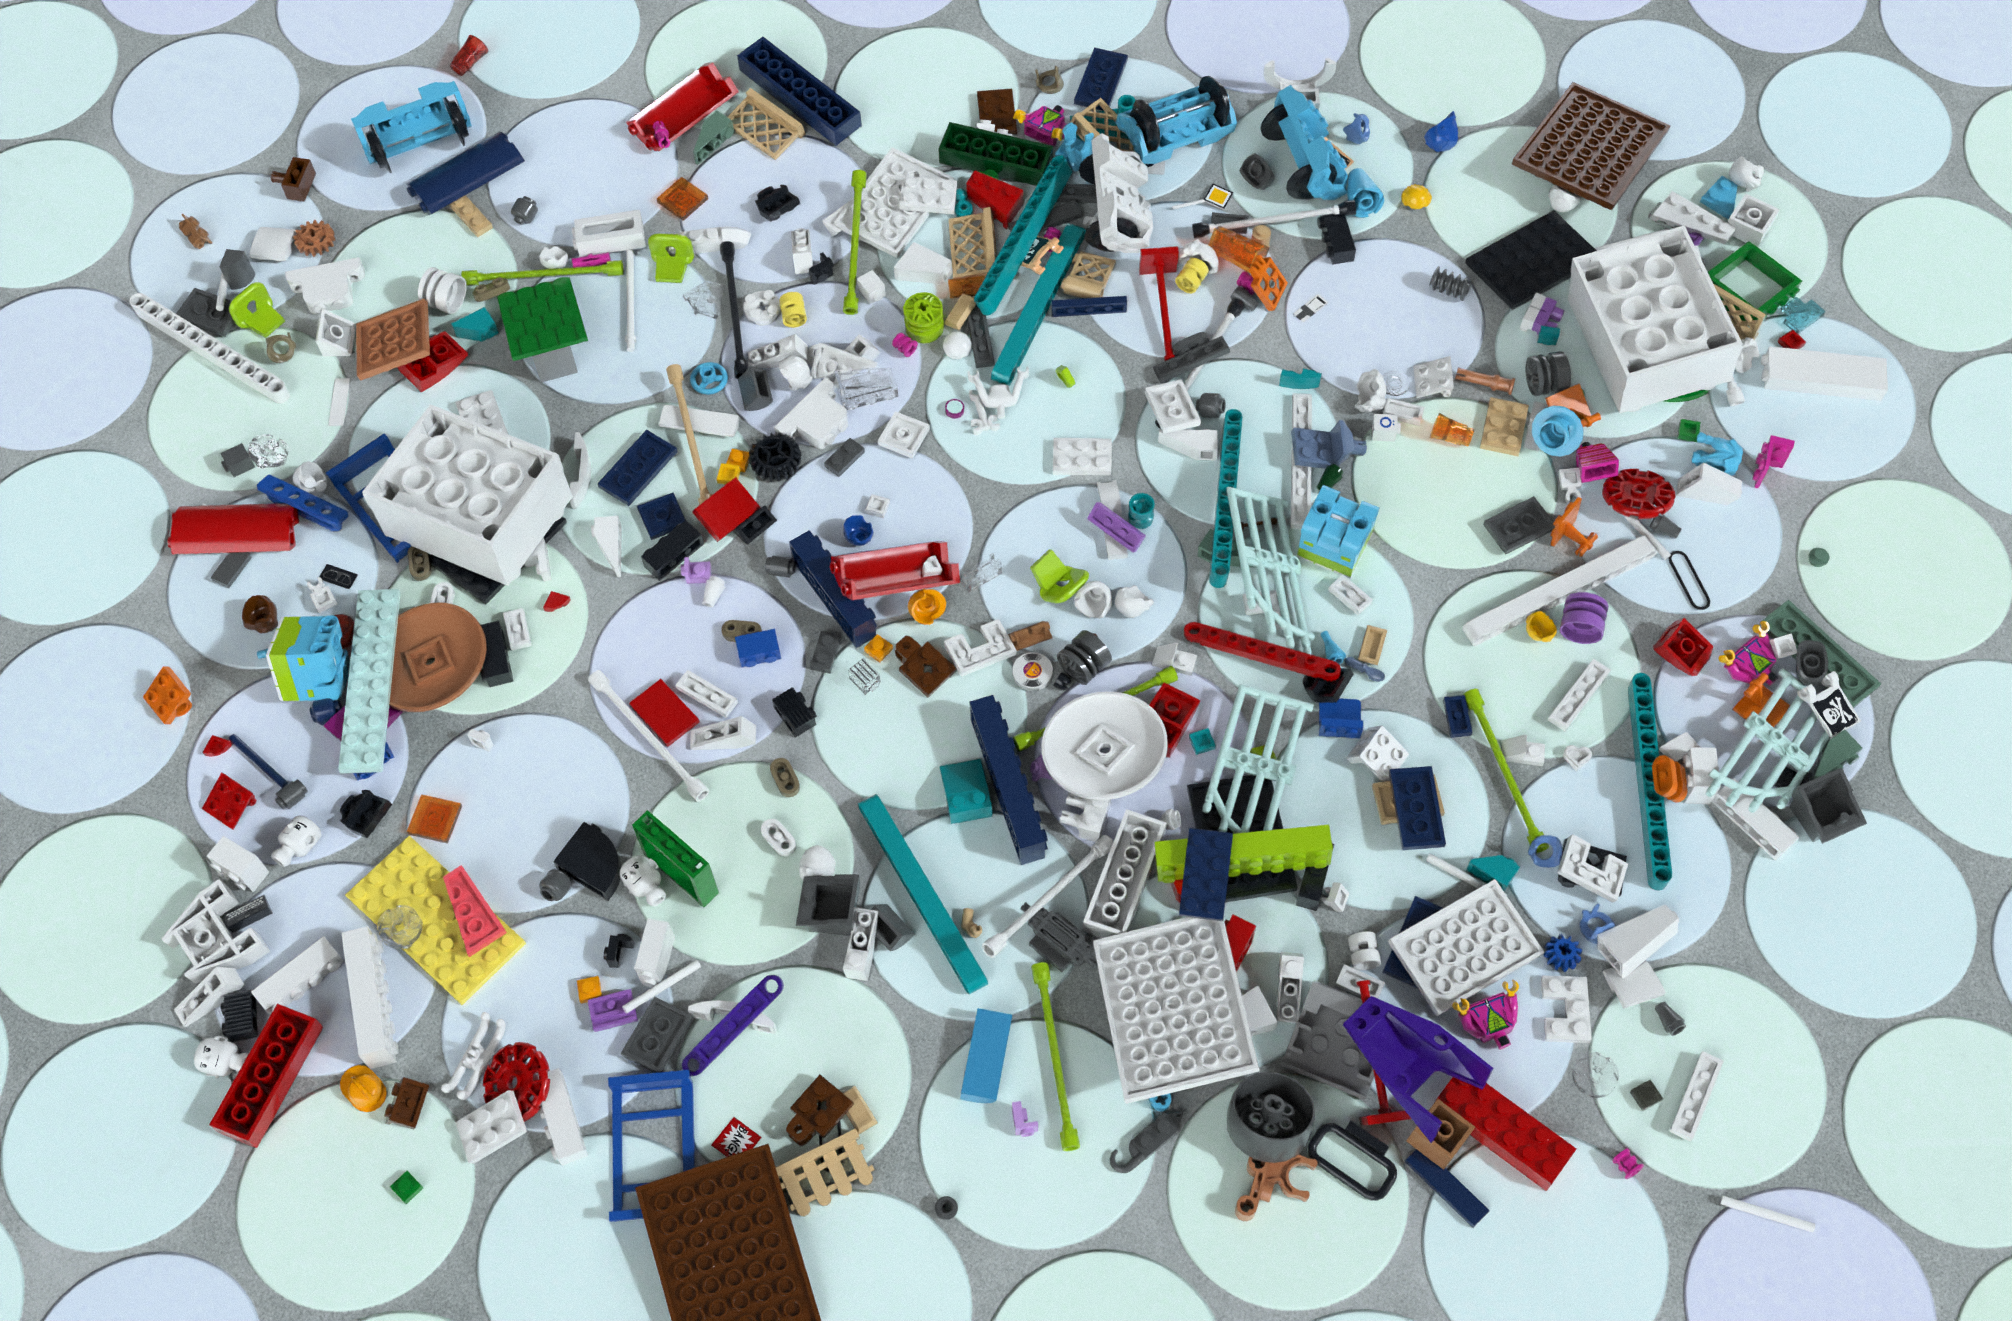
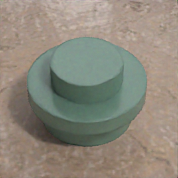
M1814 548L1810 551L1808 558L1811 565L1822 567L1828 563L1830 556L1825 549Z

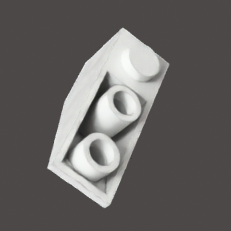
M798 228L795 231H791L795 274L809 273V268L813 267L809 229Z
M796 334L748 352V366L758 369L779 368V361L792 355L808 361V345Z
M1159 429L1158 443L1195 460H1217V430L1184 429L1163 434L1162 430Z
M862 908L856 909L854 928L851 931L843 966L846 978L868 981L873 959L878 911Z
M1280 952L1277 1021L1297 1023L1299 1019L1304 956L1301 953Z

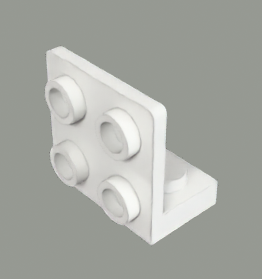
M1383 726L1370 727L1365 731L1346 759L1351 764L1364 763L1382 782L1390 781L1389 770L1399 769L1409 753Z

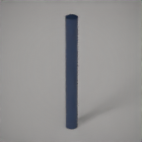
M232 734L229 737V740L281 788L289 783L236 734Z

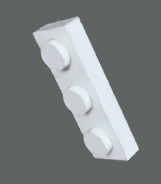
M689 670L685 672L675 685L679 691L725 718L728 717L738 704L737 698Z

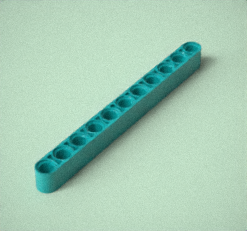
M1058 155L1050 161L974 297V302L985 316L993 314L998 308L1072 174V169L1063 155Z
M1070 223L1066 224L1058 243L1064 249L1059 254L1054 251L1052 252L1044 267V272L1040 275L992 370L991 380L1008 386L1011 385L1017 373V367H1020L1052 304V300H1054L1062 284L1063 278H1065L1072 264L1075 254L1084 240L1085 228Z
M1230 409L1226 412L1222 430L1209 583L1215 588H1222L1227 584L1230 571L1233 522L1226 488L1232 487L1237 489L1243 418L1242 413L1236 409Z
M1637 673L1633 676L1628 686V699L1646 871L1649 886L1654 890L1660 891L1665 889L1672 878V866L1664 797L1656 793L1654 781L1650 782L1646 779L1647 777L1653 780L1652 765L1654 760L1659 757L1651 679L1645 673ZM1644 758L1650 760L1651 763L1646 762V761L1644 760ZM1648 797L1654 798L1655 801H1651ZM1650 816H1654L1657 821L1652 820ZM1652 836L1658 837L1659 840L1653 839ZM1654 855L1659 856L1662 860H1657ZM1656 875H1660L1664 880H1659Z
M875 794L857 803L865 821L965 991L970 995L988 985L985 974L879 796Z

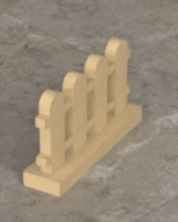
M856 1128L776 1167L779 1179L782 1178L783 1183H781L782 1190L787 1189L793 1202L790 1205L791 1211L796 1210L800 1216L805 1217L811 1211L810 1202L817 1199L821 1206H828L831 1203L830 1192L838 1189L841 1195L848 1196L852 1192L850 1182L859 1179L860 1183L864 1186L872 1183L873 1176L871 1172L875 1171L873 1165L868 1167L861 1152L865 1148L863 1144L858 1145L856 1142L860 1139ZM844 1147L846 1152L837 1155L836 1151ZM823 1157L825 1162L816 1165L815 1161ZM849 1157L855 1173L847 1177L840 1161ZM803 1168L804 1172L796 1176L794 1171ZM825 1168L829 1169L835 1182L826 1187L820 1171ZM805 1178L808 1179L814 1194L805 1197L799 1181Z

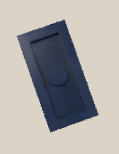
M1465 695L1444 697L1443 704L1450 737L1471 736L1472 727Z

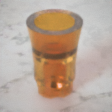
M1438 413L1429 438L1468 447L1475 429Z

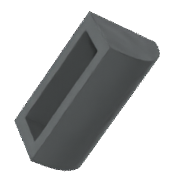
M226 249L219 267L231 290L244 288L253 281L255 272L244 251Z
M750 366L739 377L738 383L744 409L746 411H755L769 406L773 399L766 370Z
M888 904L875 905L871 909L878 911L875 936L889 951L899 949L915 935Z

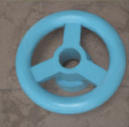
M714 362L698 365L690 375V383L693 389L706 395L721 391L728 381V374L725 368ZM715 369L719 370L722 375H716ZM700 372L702 382L698 386L696 383V376ZM721 382L715 388L705 389L708 384Z

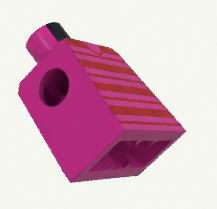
M1584 442L1576 450V467L1580 470L1581 483L1618 476L1619 459L1605 444L1591 445L1589 442Z

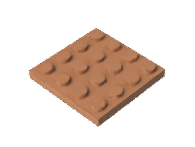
M425 299L356 324L357 377L360 380L371 378L377 374L430 355L428 303Z

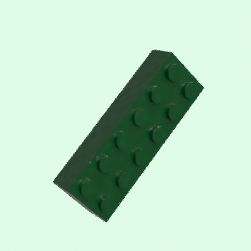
M949 122L938 148L940 164L978 172L990 169L994 170L1000 178L1037 186L1050 161L1053 159L1052 145Z

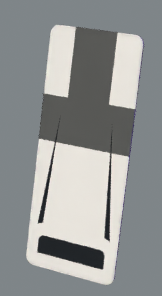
M1317 294L1293 314L1299 320L1305 322L1327 305L1328 302Z

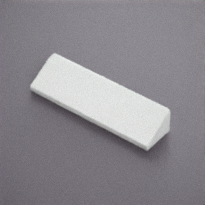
M664 405L659 421L660 427L685 430L679 406ZM688 408L694 432L734 437L739 428L738 415Z

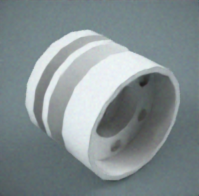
M430 267L425 271L420 280L418 299H425L431 308H437L440 311L454 314L460 309L465 299L467 290L465 278Z

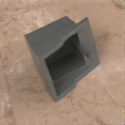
M1842 768L1802 784L1792 793L1793 801L1789 807L1812 842L1820 839L1823 844L1867 824Z
M859 875L804 876L796 926H807L810 932L850 936L854 928L861 883Z

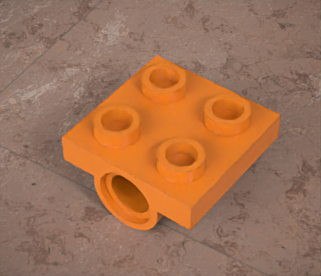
M163 666L144 694L143 698L164 724H171L175 717L185 715L192 708V703L188 699L191 692L170 667Z

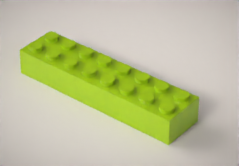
M1329 824L1233 834L1228 876L1236 877L1241 873L1257 875L1262 873V871L1277 873L1282 872L1284 869L1292 868L1293 870H1303L1306 867L1313 866L1315 868H1324L1327 865H1331L1333 846ZM1188 838L1154 842L1158 882L1172 883L1175 880L1183 879Z

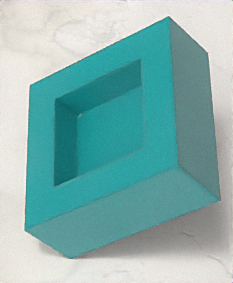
M1541 326L1537 343L1556 346L1560 335V328Z
M1209 728L1189 734V740L1195 755L1215 750L1216 745Z

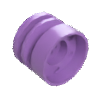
M1577 592L1567 596L1563 609L1564 615L1560 625L1561 635L1579 644H1593L1602 640L1609 607L1607 601L1596 594L1588 592Z

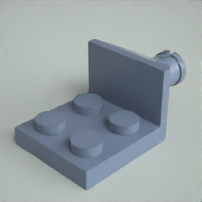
M1339 420L1330 432L1295 427L1291 431L1295 465L1325 469L1331 464L1341 465L1352 454L1364 456L1367 450L1366 441L1354 440L1352 432L1343 420Z

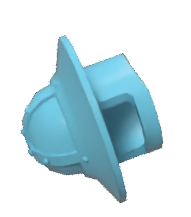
M1554 405L1544 408L1536 415L1532 423V436L1535 443L1542 451L1551 456L1562 457L1569 455L1579 448L1583 440L1584 429L1581 420L1572 410L1566 407Z

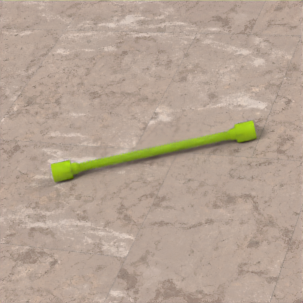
M854 170L851 179V186L854 187L855 192L848 293L846 297L844 296L843 312L847 315L858 313L859 298H856L855 288L861 194L863 188L866 187V172L863 170Z
M622 260L607 261V264H602L601 266L582 268L570 267L487 274L478 273L477 270L462 271L461 276L465 278L466 286L479 285V282L484 280H494L500 277L503 279H515L520 277L532 278L565 274H591L596 272L608 273V276H619L624 274Z
M1169 666L1156 673L1152 680L1143 682L1122 693L1133 696L1154 686H1162L1163 683L1171 684L1178 681V676L1173 666ZM1046 727L1037 730V732L1027 731L1014 736L1013 741L1017 750L1021 752L1034 745L1035 741H1038L1041 736L1043 737Z
M1479 689L1468 690L1463 694L1465 695L1466 704L1469 710H1473L1479 719L1527 826L1529 834L1527 840L1531 845L1535 838L1544 835L1543 831L1540 832L1535 826L1514 777H1512L1510 768L1484 713L1483 705L1485 703ZM1540 844L1536 849V853L1547 850L1549 844Z
M1046 962L1033 964L1031 969L1034 984H1038V989L1040 990L1063 1123V1131L1060 1132L1063 1151H1074L1080 1148L1077 1129L1073 1128L1070 1120L1068 1100L1063 1081V1071L1048 992V982L1051 981L1049 965Z

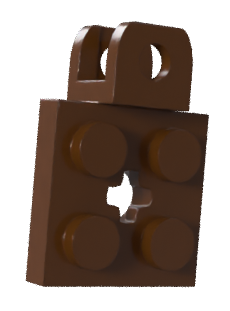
M906 635L896 644L895 656L903 664L899 667V672L927 698L957 671V668L928 641L921 647L917 641ZM924 666H931L933 672L924 673Z
M819 1074L790 1107V1110L796 1115L786 1127L788 1136L801 1147L805 1146L816 1135V1132L825 1138L854 1105L853 1101ZM818 1102H827V1109L825 1111L823 1109L820 1111L816 1110Z

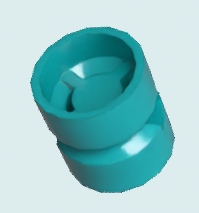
M1137 493L1129 501L1128 520L1137 529H1146L1153 523L1155 503L1150 495Z

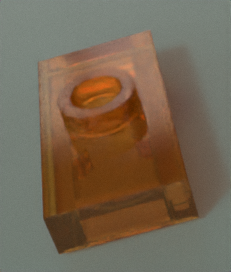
M985 276L948 280L950 299L960 298L963 293L975 296Z

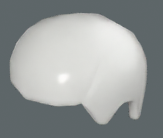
M961 331L950 333L943 342L944 352L951 359H961L968 356L972 348L970 338Z

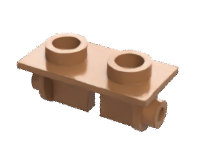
M181 214L184 220L179 223V229L188 237V240L195 248H203L206 241L211 244L213 243L208 238V232L199 227L200 223L193 216L189 218Z
M1041 621L1035 625L1008 634L1017 651L1053 638L1049 631L1050 625L1048 621Z

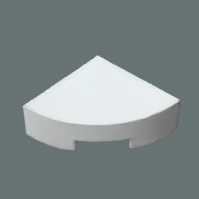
M935 555L929 557L923 564V577L941 575L943 570Z

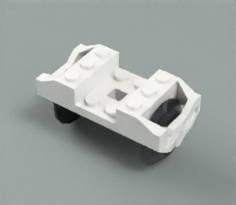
M1101 133L1091 140L1093 154L1086 157L1079 166L1081 178L1086 182L1096 185L1099 218L1098 221L1092 223L1086 229L1084 236L1090 246L1101 251L1139 253L1140 249L1149 247V240L1153 230L1152 212L1139 205L1138 188L1149 182L1148 169L1141 161L1139 154L1134 151H1121L1109 143V137Z

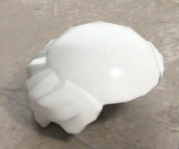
M557 246L551 249L544 247L540 254V262L548 269H558L566 266L568 255Z

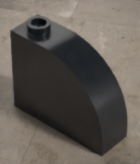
M583 822L553 861L557 870H564L571 879L608 901L617 890L621 880L619 871L622 866L616 848L612 841L602 833V830L593 823L589 825Z

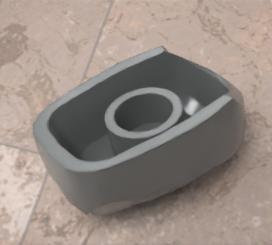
M1256 153L1249 155L1239 170L1243 178L1256 189L1265 190L1275 180L1270 166Z
M1804 640L1799 643L1797 648L1796 673L1803 685L1809 686L1812 684L1816 686L1822 682L1827 674L1828 657L1826 648L1819 641Z

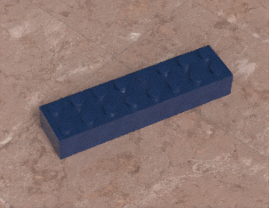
M762 36L737 55L739 70L835 146L862 126L861 113L858 109Z
M994 695L969 701L970 720L1020 865L1044 859L1045 850H1048L1046 843L1048 841L1045 829L1041 830V818L1038 810H1034L1033 804L1035 802L1032 792L1027 790L1028 781L1026 775L1021 773L1020 758L1018 755L1015 756V745L1013 738L1008 736L1007 731H1009L1007 721L1006 719L1002 720L1001 704L999 701H995Z

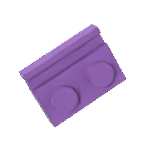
M631 989L587 1000L594 1032L638 1021L636 1008L627 1014L622 1008L623 1005L633 1000Z

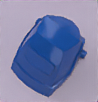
M1454 111L1426 132L1424 136L1425 144L1430 149L1436 152L1451 150L1457 144L1458 127Z

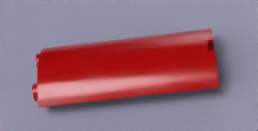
M713 62L705 63L626 121L628 130L633 136L636 135L650 151L659 152L663 148L659 146V142L654 136L653 124L656 121H659V124L660 121L664 123L665 128L669 132L668 138L671 143L739 91L730 76L722 77Z
M286 503L180 506L176 512L172 513L171 536L168 537V547L171 548L172 554L290 551L296 546L294 526L299 523L298 509Z
M943 541L831 556L830 570L835 575L843 596L851 600L960 583L959 563L949 562L947 542ZM935 555L943 570L941 575L923 577V564L929 557Z

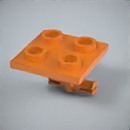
M1580 383L1545 398L1548 407L1555 405L1572 410L1581 420L1583 427H1590L1592 423L1601 420V415L1598 412L1591 415Z
M1580 497L1574 502H1570L1565 508V513L1555 519L1553 523L1555 528L1550 535L1552 537L1550 545L1554 547L1565 535L1581 545L1575 553L1577 556L1582 557L1587 550L1593 547V543L1598 538V535H1594V532H1591L1586 539L1572 526L1577 519L1582 500Z
M1762 672L1757 679H1753L1750 682V686L1744 691L1745 696L1732 709L1745 720L1753 711L1759 714L1773 694L1772 691L1763 685L1769 678L1766 673ZM1780 698L1767 716L1766 721L1775 727L1790 705Z

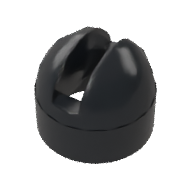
M1061 672L1053 686L1059 690H1066L1068 687L1064 684H1071V680L1066 674Z

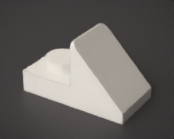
M543 537L524 565L525 567L536 566L537 574H541L545 582L552 579L547 545Z
M1178 643L1157 647L1152 666L1162 669L1173 666L1176 672L1192 676L1197 655L1177 650Z
M1527 735L1502 740L1501 751L1507 762L1543 766L1545 744L1527 742Z

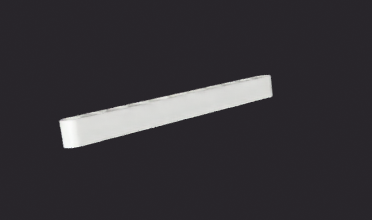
M136 293L130 297L129 302L138 317L274 402L285 403L290 398V393L280 378L145 294Z
M1641 536L1468 621L1462 627V630L1472 645L1477 646L1526 622L1527 616L1537 611L1544 613L1564 603L1566 597L1572 593L1586 592L1649 561L1657 554V550L1646 536Z

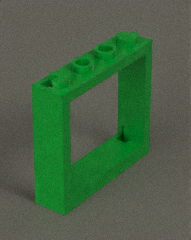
M1749 241L1708 271V274L1713 284L1749 305L1751 304L1719 281L1745 260L1784 288L1757 309L1766 314L1765 320L1767 315H1773L1779 306L1783 307L1790 297L1794 298L1800 291L1799 286L1802 280ZM1733 305L1736 310H1740L1738 306ZM1750 314L1752 320H1758L1757 317ZM1739 315L1742 321H1746L1743 315Z
M647 810L632 824L644 856L654 860L662 872L703 908L719 894L709 863L651 812ZM699 863H702L703 865L699 869H697L696 866Z

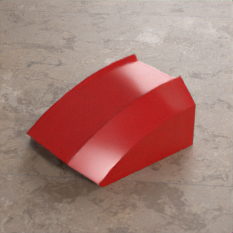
M1682 618L1666 628V631L1653 645V650L1690 676H1697L1709 661L1713 645L1685 618Z

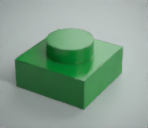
M1681 419L1679 422L1678 439L1697 442L1696 439L1700 432L1701 422Z
M406 1171L390 1188L407 1204L423 1189V1186Z

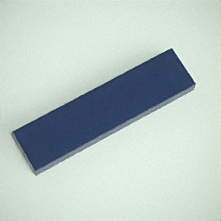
M1127 296L1052 300V317L1127 312Z
M1417 1149L1405 1160V1163L1472 1228L1489 1213L1490 1210L1446 1168L1444 1170Z

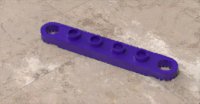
M777 975L766 976L682 1060V1069L689 1070L690 1076L701 1074L782 993L784 989L783 980ZM769 980H774L778 983V989L774 993L767 990L766 985ZM692 1058L699 1062V1068L696 1071H691L688 1067V1062Z

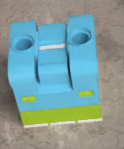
M1323 485L1301 528L1297 557L1351 578L1372 536L1380 507L1362 501L1359 506V503L1340 496V491Z
M336 616L281 617L266 653L280 701H314L330 698L334 701L341 697L348 681L350 659L347 650L342 649L340 643L342 631Z

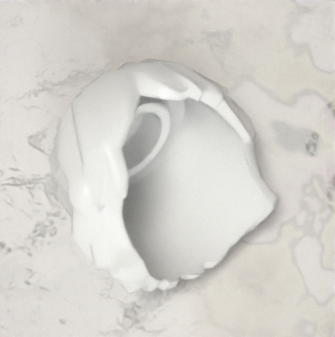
M1090 581L1084 584L1074 598L1077 610H1080V613L1089 618H1104L1112 607L1110 589L1101 581Z
M1136 585L1128 588L1126 586L1118 590L1114 600L1118 611L1127 618L1140 616L1154 604L1153 599H1148V596H1145Z

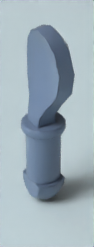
M1353 657L1345 658L1347 666H1351L1361 673L1366 672L1369 679L1376 682L1385 679V674L1382 671L1368 667L1366 663H1361L1353 659Z

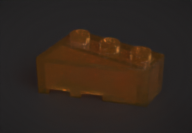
M1222 226L1214 228L1208 244L1213 248L1218 257L1224 258L1250 273L1249 269L1253 261H1255L1256 255H1260L1264 259L1270 248Z

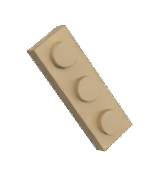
M466 195L449 204L452 210L477 237L493 228L490 221Z

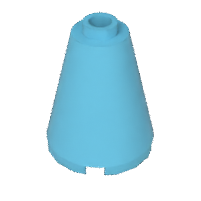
M1356 168L1349 172L1347 201L1355 200L1356 215L1354 216L1365 218L1369 217L1368 214L1373 212L1376 214L1384 204L1382 191L1363 169Z

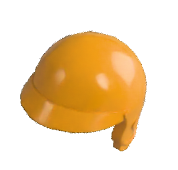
M933 589L918 590L908 601L909 614L920 624L924 625L933 624V620L939 618L946 609L945 597Z

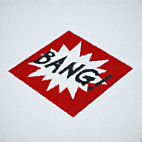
M733 1117L711 1146L726 1157L753 1149L762 1137Z

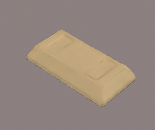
M963 293L947 316L944 325L960 330L976 305L974 297Z
M1367 625L1358 657L1359 661L1378 665L1387 633L1386 629Z
M856 1086L843 1092L854 1103L846 1115L853 1127L856 1128L858 1134L863 1133L878 1123Z

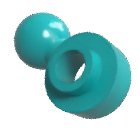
M958 188L956 191V202H958L955 205L956 217L973 215V206L969 201H966L968 195L966 190Z

